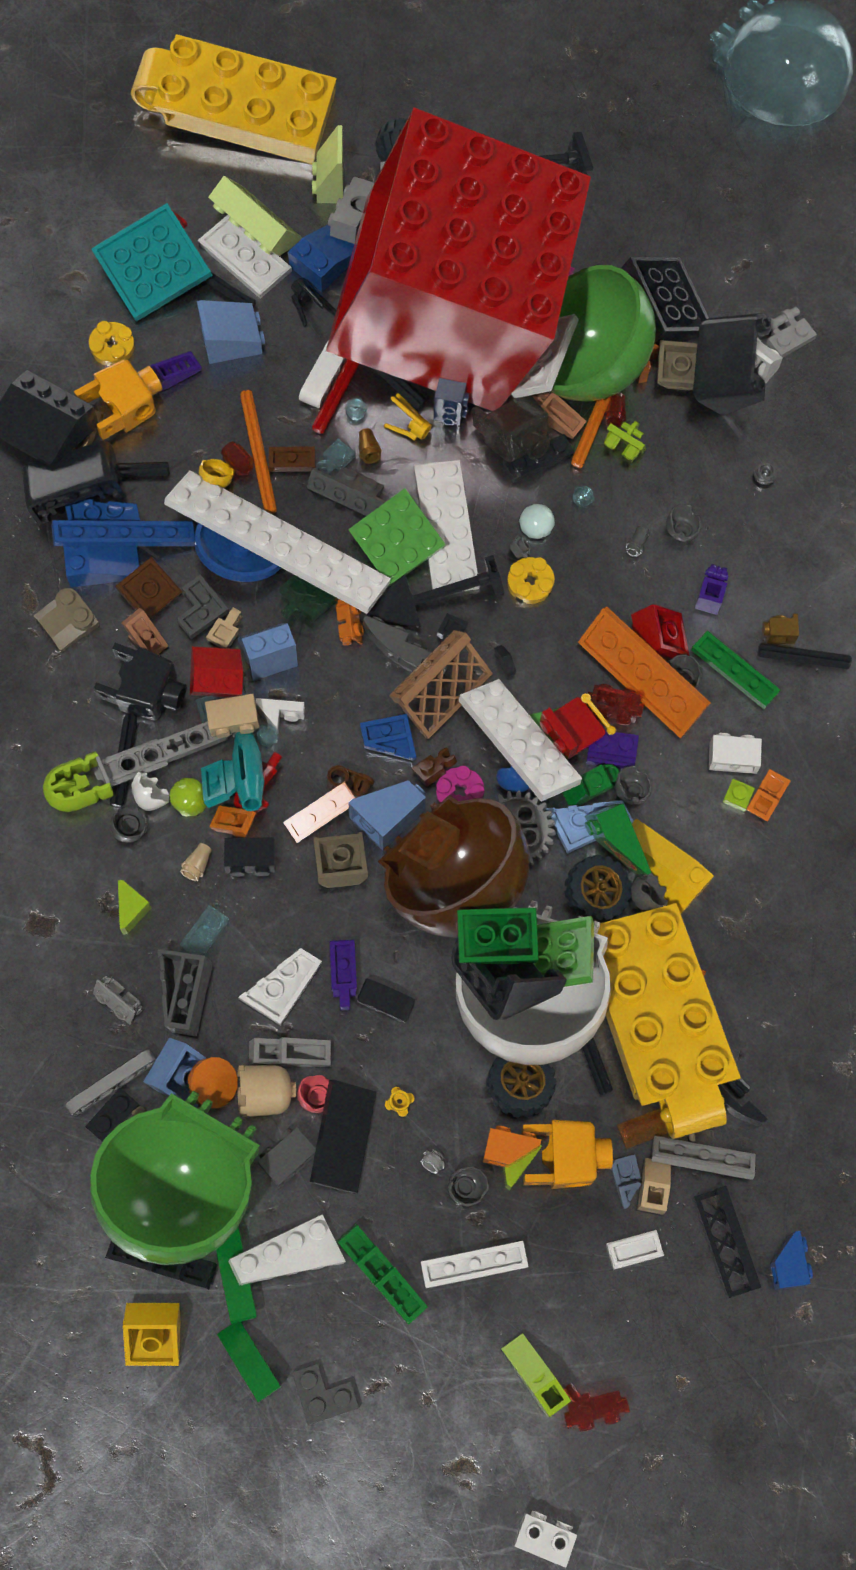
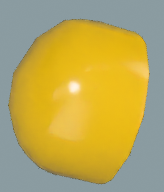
M209 459L202 461L198 474L204 481L226 488L232 481L234 469L230 468L222 460Z

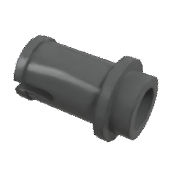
M638 526L631 541L626 543V552L630 556L637 557L643 553V546L650 535L647 528Z

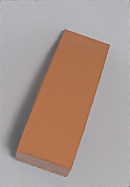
M544 392L514 399L517 404L535 418L571 439L576 436L587 422L558 395Z

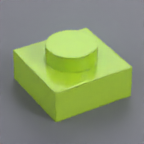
M732 779L723 803L745 812L755 788Z

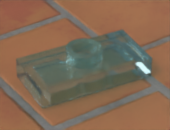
M209 905L180 943V947L190 954L204 956L230 921L229 918Z

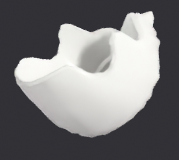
M138 772L131 784L132 794L138 806L146 811H151L169 803L170 798L167 789H159L156 786L158 779L156 777L149 778L147 773Z

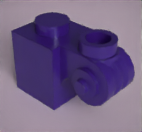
M711 564L705 571L704 575L706 577H704L695 609L717 615L727 587L725 581L728 580L729 576L727 568Z

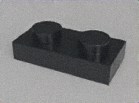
M119 1088L85 1127L103 1142L119 1124L128 1120L132 1115V1111L140 1105L124 1090Z

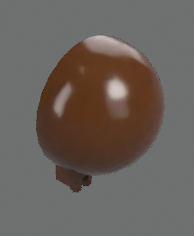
M449 795L439 805L435 802L430 805L432 811L428 815L425 813L419 815L422 821L403 838L398 835L395 838L397 844L394 847L386 846L383 849L386 854L378 860V863L386 871L384 887L387 899L398 914L411 925L432 935L456 938L458 936L457 910L514 908L523 895L529 876V848L522 827L516 817L504 804L492 799L476 798L457 801Z

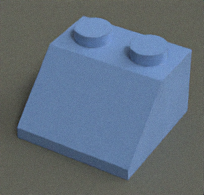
M169 1037L143 1082L166 1097H169L172 1093L185 1101L190 1096L188 1084L190 1071L198 1061L206 1059V1057L186 1043Z

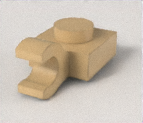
M233 607L225 621L218 618L206 639L220 648L229 649L239 634V629L235 626L240 623L243 617L240 615L242 612Z

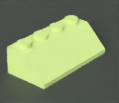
M226 176L222 177L208 197L214 202L213 207L221 214L226 212L230 216L228 220L238 228L242 226L245 229L244 234L252 241L257 239L261 243L259 247L269 255L274 253L280 256L302 239L297 232L246 188Z

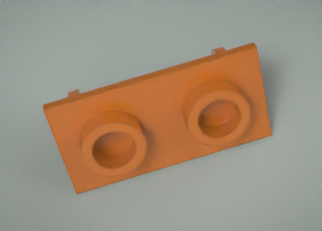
M339 599L336 604L338 622L346 621V623L338 625L340 641L344 646L351 645L352 641L363 645L362 636L364 635V629L359 617L361 611Z

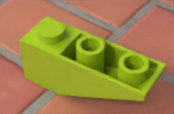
M523 1333L501 1349L546 1417H551L571 1402V1399Z

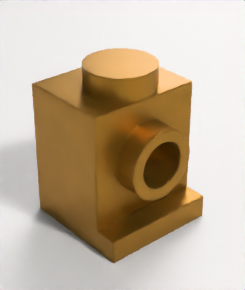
M793 614L791 618L777 615L769 618L768 622H763L762 635L766 636V644H795L799 637L798 614Z

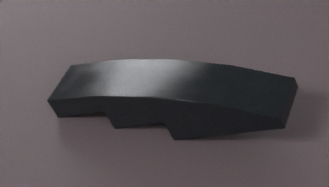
M112 1241L105 1257L208 1290L217 1267L216 1263L204 1259L175 1265L144 1262L127 1254Z

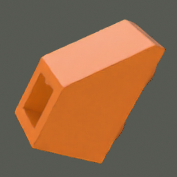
M497 1125L496 1129L490 1128L483 1162L509 1168L539 1149L542 1139H537V1135L531 1132L522 1131L521 1135L511 1133L510 1128Z

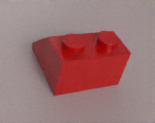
M652 604L631 614L633 631L665 661L671 660L678 655L690 656L682 613Z
M191 647L190 695L236 697L242 695L243 666L240 649Z

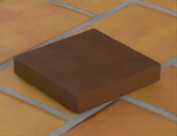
M152 557L115 586L135 611L139 608L142 609L150 620L182 594L181 589Z

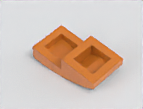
M769 769L746 810L768 822L791 780Z

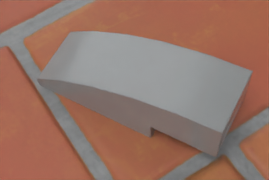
M283 1037L280 1039L253 1038L249 1041V1065H276L283 1068L330 1066L331 1040Z

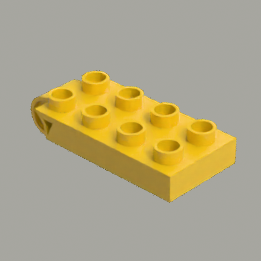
M176 34L170 44V50L149 48L144 52L131 90V96L136 104L151 112H160L164 117L165 123L169 126L312 164V162H315L333 103L337 78Z
M677 903L600 923L597 934L608 937L607 949L603 956L610 976V999L606 1018L634 1099H638L641 1106L659 1102L661 1109L660 1117L664 1121L672 1139L725 1125L727 1122L725 1101L718 1085L741 1079Z

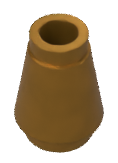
M369 428L360 430V458L368 464L379 461L382 450L372 430Z

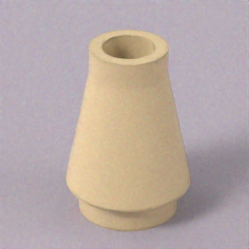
M199 843L198 847L181 864L182 869L180 872L182 875L192 881H198L199 877H203L212 849L206 844Z

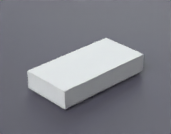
M657 1230L606 1244L613 1270L664 1256Z

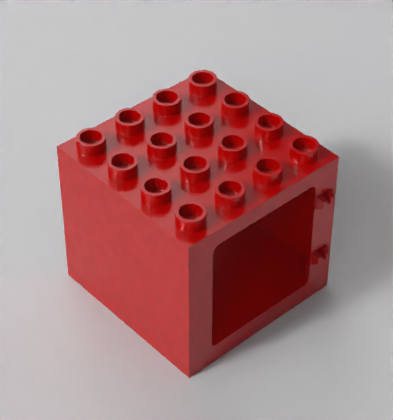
M413 107L367 196L326 352L435 391L437 390L439 378L467 383L466 392L470 393L468 403L497 412L554 340L591 176Z

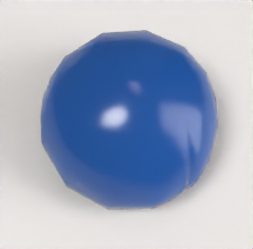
M512 766L497 770L496 780L506 791L511 793L520 791L522 793L529 789V786Z

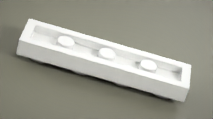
M523 1241L420 1262L426 1289L528 1268Z

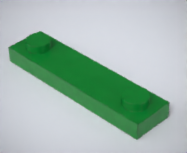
M706 631L692 646L691 651L761 708L765 709L781 691L709 631Z

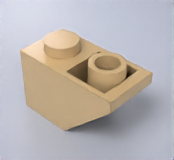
M645 1158L637 1210L662 1215L667 1211L671 1185V1165L652 1162L651 1159Z

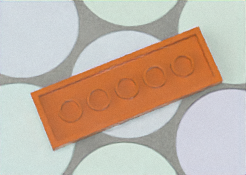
M608 607L600 611L578 641L587 652L679 738L686 735L711 704Z

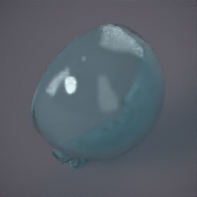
M750 0L747 3L748 8L743 6L738 10L740 17L745 21L738 29L734 30L728 24L723 23L719 26V32L714 30L710 34V39L716 45L712 59L724 68L727 86L734 99L746 111L761 120L784 126L808 125L821 121L834 113L845 100L853 78L854 55L851 41L841 22L820 5L804 0H781L778 2L770 0L763 6L756 0Z

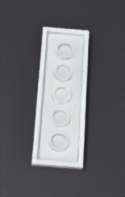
M460 460L414 465L420 509L446 544L443 549L428 559L432 589L477 576L478 572ZM477 586V587H474V588H471V589H468V590H464V591L477 590V589H479L480 586Z
M499 679L460 694L459 702L541 802L581 784L582 777Z

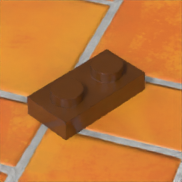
M315 446L269 447V472L312 471L315 468Z

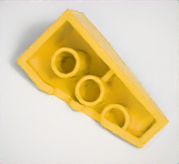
M636 818L632 826L650 870L654 876L658 877L660 886L666 887L667 891L664 894V899L668 900L667 905L677 903L680 914H682L710 884L714 875L693 857Z

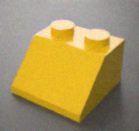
M126 1303L123 1320L125 1366H179L180 1303Z

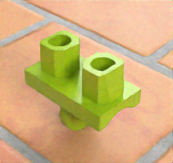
M634 421L632 425L624 422L621 428L625 429L627 433L610 423L607 428L608 434L604 441L605 446L615 451L620 442L625 443L627 447L623 451L622 456L631 462L640 453L643 455L646 451L645 444L633 437L636 436L641 439L644 435L643 432L638 430L639 422Z

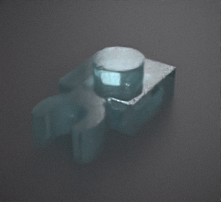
M338 438L323 453L325 460L319 461L315 468L318 470L326 468L327 471L325 473L332 476L334 468L340 471L355 457V451Z

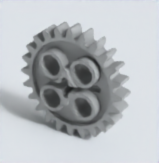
M508 791L507 798L505 799L499 794V803L504 804L516 817L525 837L528 835L536 836L535 842L528 844L530 865L534 866L533 859L535 857L542 861L540 853H549L546 844H554L553 839L549 837L556 835V831L550 828L556 825L554 820L549 819L553 814L551 811H545L547 808L546 803L539 805L540 800L538 797L531 800L530 792L525 797H522L521 792L517 791L516 797H513L511 792ZM523 812L532 813L531 818L526 821L521 820L520 816ZM535 824L537 825V828H529Z

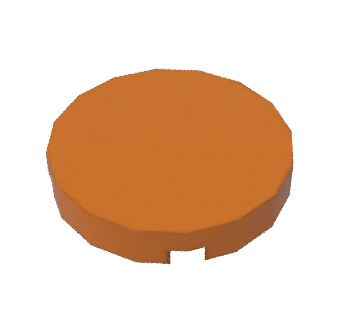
M208 1057L198 1061L192 1067L188 1076L189 1093L191 1094L193 1091L199 1093L196 1103L200 1106L207 1099L213 1102L211 1108H220L227 1105L234 1097L238 1086L235 1068L228 1061L220 1057Z

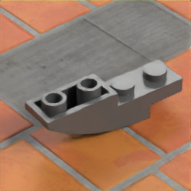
M364 617L363 629L371 641L388 658L406 670L413 672L432 653L417 643H408L409 633L403 628L387 625L377 617ZM448 665L443 669V676H445Z

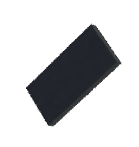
M334 1079L329 1080L310 1183L349 1193H358L376 1091Z

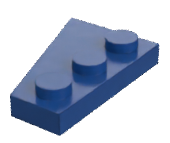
M84 499V501L80 500L65 505L68 520L140 521L138 507L134 503L112 501L102 503L94 502L91 499Z

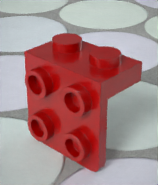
M576 697L554 712L549 707L541 714L540 726L547 735L549 734L554 741V745L563 753L567 760L605 735V729L587 705L582 702L580 697Z

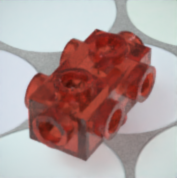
M608 684L594 685L593 692H588L591 696V701L605 719L609 717L616 719V723L620 725H630V722L635 723L637 717H642L644 704L640 703L641 694H636L633 690H618ZM589 706L590 711L593 713L596 719L600 720Z
M572 1383L564 1388V1391L572 1400V1403L567 1404L568 1412L563 1413L567 1429L572 1428L574 1430L579 1428L580 1432L589 1431L595 1428L594 1424L605 1421V1425L615 1424L621 1421L620 1417L630 1413L626 1396L621 1397L619 1390L592 1397L590 1393L581 1395Z

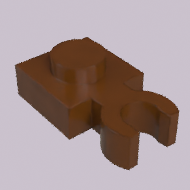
M443 748L439 751L436 758L429 755L411 769L413 774L428 787L446 774L444 768L454 766L457 760L454 754L450 756L448 748Z

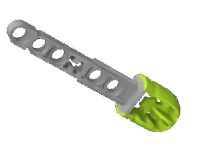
M207 721L163 739H153L101 760L95 751L87 754L84 759L76 758L53 768L45 777L43 793L47 802L55 809L63 812L77 811L97 803L99 798L106 800L113 797L112 787L134 779L138 772L149 773L167 766L168 762L226 741L230 736L225 738L211 736ZM235 732V733H230V734H231V735L233 736V738H234L237 732ZM199 733L204 739L200 744H193L189 738L192 734ZM184 737L186 738V745L189 747L185 749V744L180 745L183 743L182 738ZM174 742L175 745H180L177 752H174L172 749L168 750L170 743ZM153 750L157 752L158 758L153 762L145 760L144 754L147 751ZM126 759H131L135 762V767L129 771L124 770L121 767L122 762ZM98 767V771L94 772L98 782L103 781L105 784L102 786L97 785L92 790L85 791L90 786L86 775L80 776L78 774Z

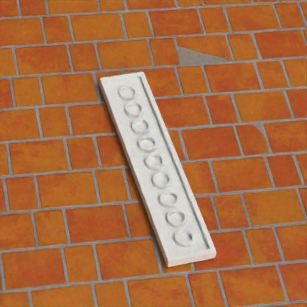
M190 470L165 497L164 504L366 614H368L390 584L391 578L228 490L204 481L200 475Z

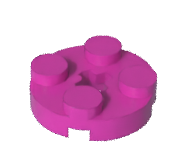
M466 766L451 768L437 782V801L440 804L449 795L457 801L476 798L483 799V781L476 772ZM455 787H464L465 796L455 795Z

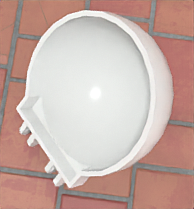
M532 900L528 908H536L537 911L538 903ZM547 905L544 908L542 916L536 914L537 925L557 921L550 918L553 909L551 906ZM594 921L593 983L563 987V990L557 996L508 1019L494 1020L491 1018L466 983L456 973L457 1005L464 1024L476 1041L492 1054L507 1061L523 1065H544L560 1061L576 1053L591 1040L605 1018L610 999V976L603 957L607 949L608 937L597 934L600 922Z

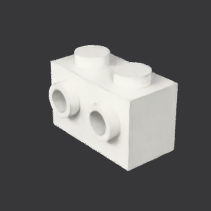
M728 733L713 735L709 743V770L757 774L761 767L762 739L755 738L753 735H742L740 737H734Z
M533 1510L531 1515L524 1513L513 1546L566 1568L577 1535L571 1532L573 1527L557 1521L556 1526L546 1522V1515Z

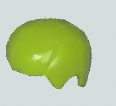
M182 778L170 789V802L182 816H197L205 810L206 805L203 801L202 783L197 779Z

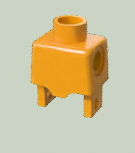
M124 359L94 373L95 380L74 391L76 397L87 403L101 397L113 413L110 417L96 424L99 436L104 440L122 429L128 433L152 417L156 412L153 395L162 391L163 388L150 366L137 372L130 361Z
M551 1120L549 1124H527L521 1128V1132H531L537 1136H549L548 1146L542 1151V1164L548 1168L550 1174H525L523 1185H551V1189L589 1186L597 1178V1169H612L611 1138H595V1127L592 1122Z

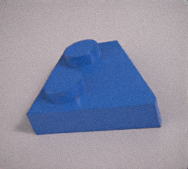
M407 714L360 723L365 749L412 761L416 760L417 757Z

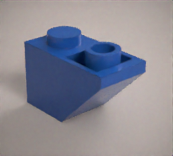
M795 1231L788 1236L770 1263L775 1290L811 1284L810 1279L813 1278V1272L810 1263L806 1262L805 1253L808 1251L806 1238L801 1236V1231Z

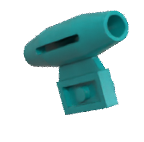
M253 732L248 734L236 733L232 760L223 761L222 759L201 768L203 801L208 808L229 800L230 796L236 791L243 809L255 811L261 807L264 775L261 752Z

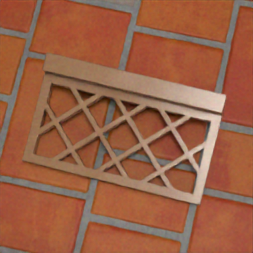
M454 630L389 695L394 703H398L427 739L462 706L459 702L460 696L456 695L457 682H466L465 692L480 687L493 674L471 645V639L465 632ZM466 648L468 651V662H459V654ZM447 665H453L452 678H443V669ZM458 665H467L466 679H457ZM473 666H479L484 672L478 679H472ZM431 681H436L435 695H426L427 685ZM442 682H451L450 695H441ZM414 698H420L419 711H412L408 706ZM426 698H435L434 712L425 711ZM441 698L450 699L449 708L445 712H440ZM434 715L433 725L427 730L424 726V716Z

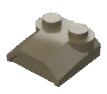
M660 340L657 358V384L667 389L693 390L697 343Z
M73 588L60 590L52 602L33 616L45 629L60 652H63L100 626L90 608Z
M359 832V834L313 838L319 884L327 888L361 884L368 878L362 832Z

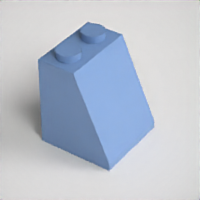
M197 301L209 364L262 354V345L265 344L263 331H258V325H261L259 312H254L252 303Z
M281 623L238 638L244 658L250 667L249 671L253 681L298 666L296 644L288 623Z
M408 780L352 799L348 803L349 818L383 850L415 822L419 815L425 812L426 794L418 784L413 785Z

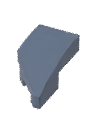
M633 1153L614 1158L611 1169L624 1209L629 1207L636 1190L641 1186V1176L635 1154Z

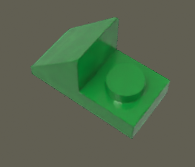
M601 764L582 774L580 785L562 793L569 806H579L612 789L614 786L604 766Z

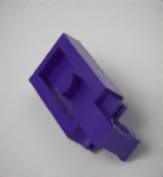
M355 940L330 941L333 997H340V1011L350 1010V996H356L357 990Z

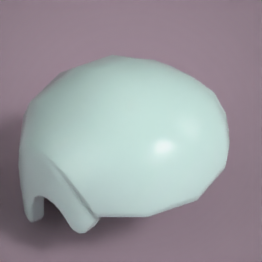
M533 504L523 510L519 523L525 535L529 538L539 539L551 533L555 526V518L552 511L545 505Z

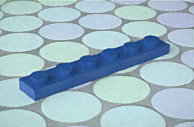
M53 520L51 524L54 546L195 545L193 521Z

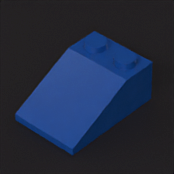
M328 225L303 237L288 251L289 265L292 269L321 292L348 268L354 247L353 243L330 236L331 226Z
M63 546L66 576L71 588L119 582L139 567L137 546Z

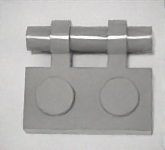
M797 307L786 309L781 312L780 316L774 319L771 318L769 333L771 337L768 338L766 343L770 349L776 350L781 357H785L815 340L817 336L805 318L798 322L794 319V317L800 314ZM785 323L787 328L780 331L778 326Z

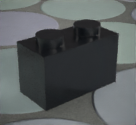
M274 837L224 838L225 872L230 873L231 876H244L245 873L267 876L270 873H275Z

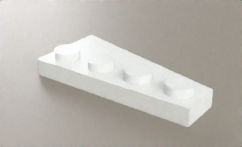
M322 1214L231 1258L228 1262L239 1285L273 1279L278 1276L297 1274L298 1272L321 1269L331 1265H340L346 1261Z

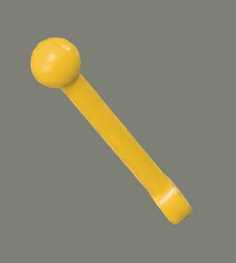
M584 693L581 696L582 702L590 706L607 728L606 731L609 735L615 734L616 728L610 725L591 701V696L588 693Z

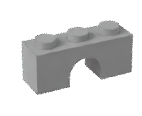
M354 176L350 185L346 184L343 198L338 199L336 211L330 214L328 226H331L330 236L355 244L366 199L374 184L373 182Z

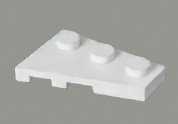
M300 948L277 966L273 972L265 978L263 977L255 986L238 998L281 1026L321 966L322 961Z

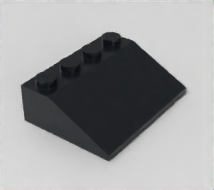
M630 257L620 269L625 270L642 286L652 305L656 325L654 344L659 346L660 340L685 342L698 338L700 323L709 317L681 258Z
M26 370L10 384L0 401V439L51 468L97 429L96 424L98 420L93 405L29 370Z

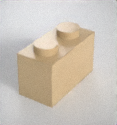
M253 694L205 702L211 736L225 738L230 736V733L240 732L241 734H248L254 732V729L260 728Z

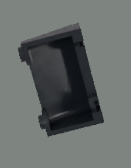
M763 313L708 318L700 323L693 393L698 402L723 416L765 400L766 383L759 375L754 373L757 335L763 337L770 333V317Z
M96 440L90 445L71 450L52 468L40 461H31L22 469L27 510L38 525L49 522L48 515L49 513H52V515L57 514L56 508L99 495L101 499L106 498L105 494L113 495L115 500L126 497L114 449L109 442L104 440Z
M458 936L451 954L454 969L494 1020L508 1019L557 996L563 990L567 980L558 969H549L543 976L533 963H459Z

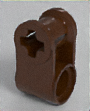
M340 765L331 767L327 774V787L330 791L343 783L332 781V777L339 775L343 777V782H346L356 798L366 795L370 786H373L375 780L370 776L352 771Z

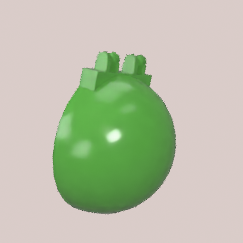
M595 265L583 268L568 276L559 317L575 314L579 320L553 388L549 392L567 400L592 402L609 398L623 391L638 378L646 367L654 348L656 325L654 311L646 292L625 270L612 265Z
M195 1091L185 1101L171 1093L160 1108L136 1114L122 1122L104 1139L95 1154L90 1174L91 1203L98 1223L114 1244L127 1254L144 1262L175 1265L185 1264L205 1257L221 1247L236 1231L248 1207L252 1185L250 1166L258 1156L260 1145L251 1140L257 1128L251 1125L241 1135L237 1132L243 1122L240 1117L237 1116L228 1127L207 1115L213 1102L207 1099L197 1109L193 1105L197 1102L199 1093Z

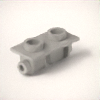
M105 976L101 981L97 980L93 991L96 999L112 1009L120 1020H125L131 1025L134 1015H139L144 1009L141 1006L142 1002L130 992L121 997L120 994L125 988L112 977L108 978Z

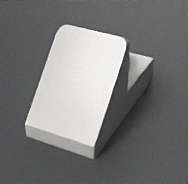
M256 698L258 713L277 735L279 733L280 717L287 721L304 719V702Z

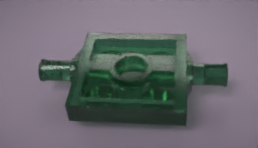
M296 575L279 587V592L290 603L280 611L286 619L295 611H298L311 622H314L339 600Z

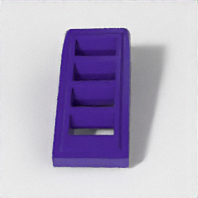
M191 351L151 365L163 390L202 370L201 365ZM187 361L190 367L187 368L184 362Z

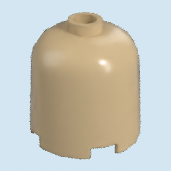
M276 1065L238 1066L237 1077H240V1087H237L239 1117L278 1115L288 1109L291 1097H296V1082H291L290 1075L285 1068Z

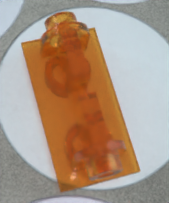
M661 1109L617 1125L626 1149L652 1140L654 1136H662L668 1133L665 1126L666 1122L662 1121L660 1117Z

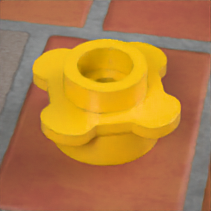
M394 1087L391 1090L389 1100L385 1102V1108L389 1111L393 1110L399 1116L404 1117L408 1114L409 1105L414 1102V1095L402 1091L400 1087ZM397 1100H402V1103L398 1104Z

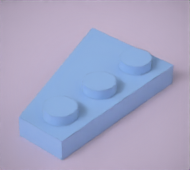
M623 800L593 803V805L578 807L574 805L560 809L546 808V811H551L553 814L549 819L555 821L556 825L553 827L567 854L596 841L593 835L590 836L586 830V815L613 804H624ZM625 806L629 819L633 824V819Z

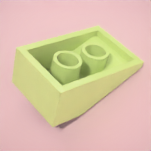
M338 125L318 150L317 162H312V174L316 176V181H312V194H317V203H337L339 198H343L342 125Z

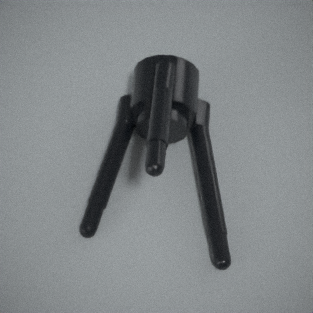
M299 278L293 282L291 289L294 294L291 298L297 306L304 325H307V320L300 303L301 300L307 302L312 298L321 309L325 305L336 315L337 310L305 278Z

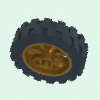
M595 855L578 862L568 872V878L565 880L564 885L567 886L566 891H564L565 897H568V905L576 911L575 914L577 916H592L593 921L602 923L619 916L628 907V900L632 897L630 892L632 882L628 879L627 876L629 874L626 869L623 870L620 862H614L613 858L609 856ZM590 872H592L594 883L585 878ZM598 872L605 875L602 881L599 880ZM608 880H610L613 888L608 886ZM583 883H584L585 885L589 886L588 891L585 892V893H584ZM605 892L613 893L612 901H610ZM590 895L594 897L593 903L589 901L586 896ZM599 896L606 906H598Z
M496 1057L486 1081V1086L489 1088L487 1091L488 1095L493 1098V1104L496 1107L502 1108V1112L505 1114L509 1112L513 1114V1117L520 1118L521 1115H525V1118L531 1117L534 1113L539 1114L544 1107L548 1106L555 1092L557 1082L556 1078H554L555 1070L553 1067H550L549 1063L544 1065H523ZM514 1068H522V1071L517 1073ZM526 1069L531 1071L533 1075L529 1076ZM508 1070L514 1079L503 1078ZM537 1079L539 1082V1087L529 1082ZM505 1085H513V1089L509 1091ZM526 1088L536 1094L528 1097ZM516 1092L522 1093V1097H518L514 1094Z

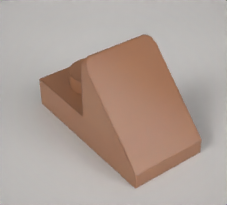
M139 608L122 622V625L129 633V640L137 648L142 647L155 654H159L169 646L142 609Z

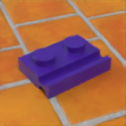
M605 730L604 737L588 747L586 764L598 766L610 764L618 769L635 766L639 735L620 732L609 735Z

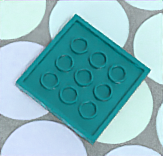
M168 203L91 248L136 322L213 276Z

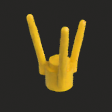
M399 393L396 394L398 399L392 396L391 400L412 419L408 425V428L411 430L409 432L387 423L384 424V427L408 436L414 441L417 437L423 440L430 432L432 425Z

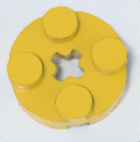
M101 321L89 337L90 351L95 360L100 364L111 366L121 360H128L133 355L135 343L131 329L121 323ZM114 340L117 343V345H112V347H108L107 342Z
M541 557L520 559L510 567L507 579L508 589L512 596L523 600L524 603L535 604L542 602L553 589L554 573L546 563V560ZM528 576L537 579L534 585H531L530 582H525Z

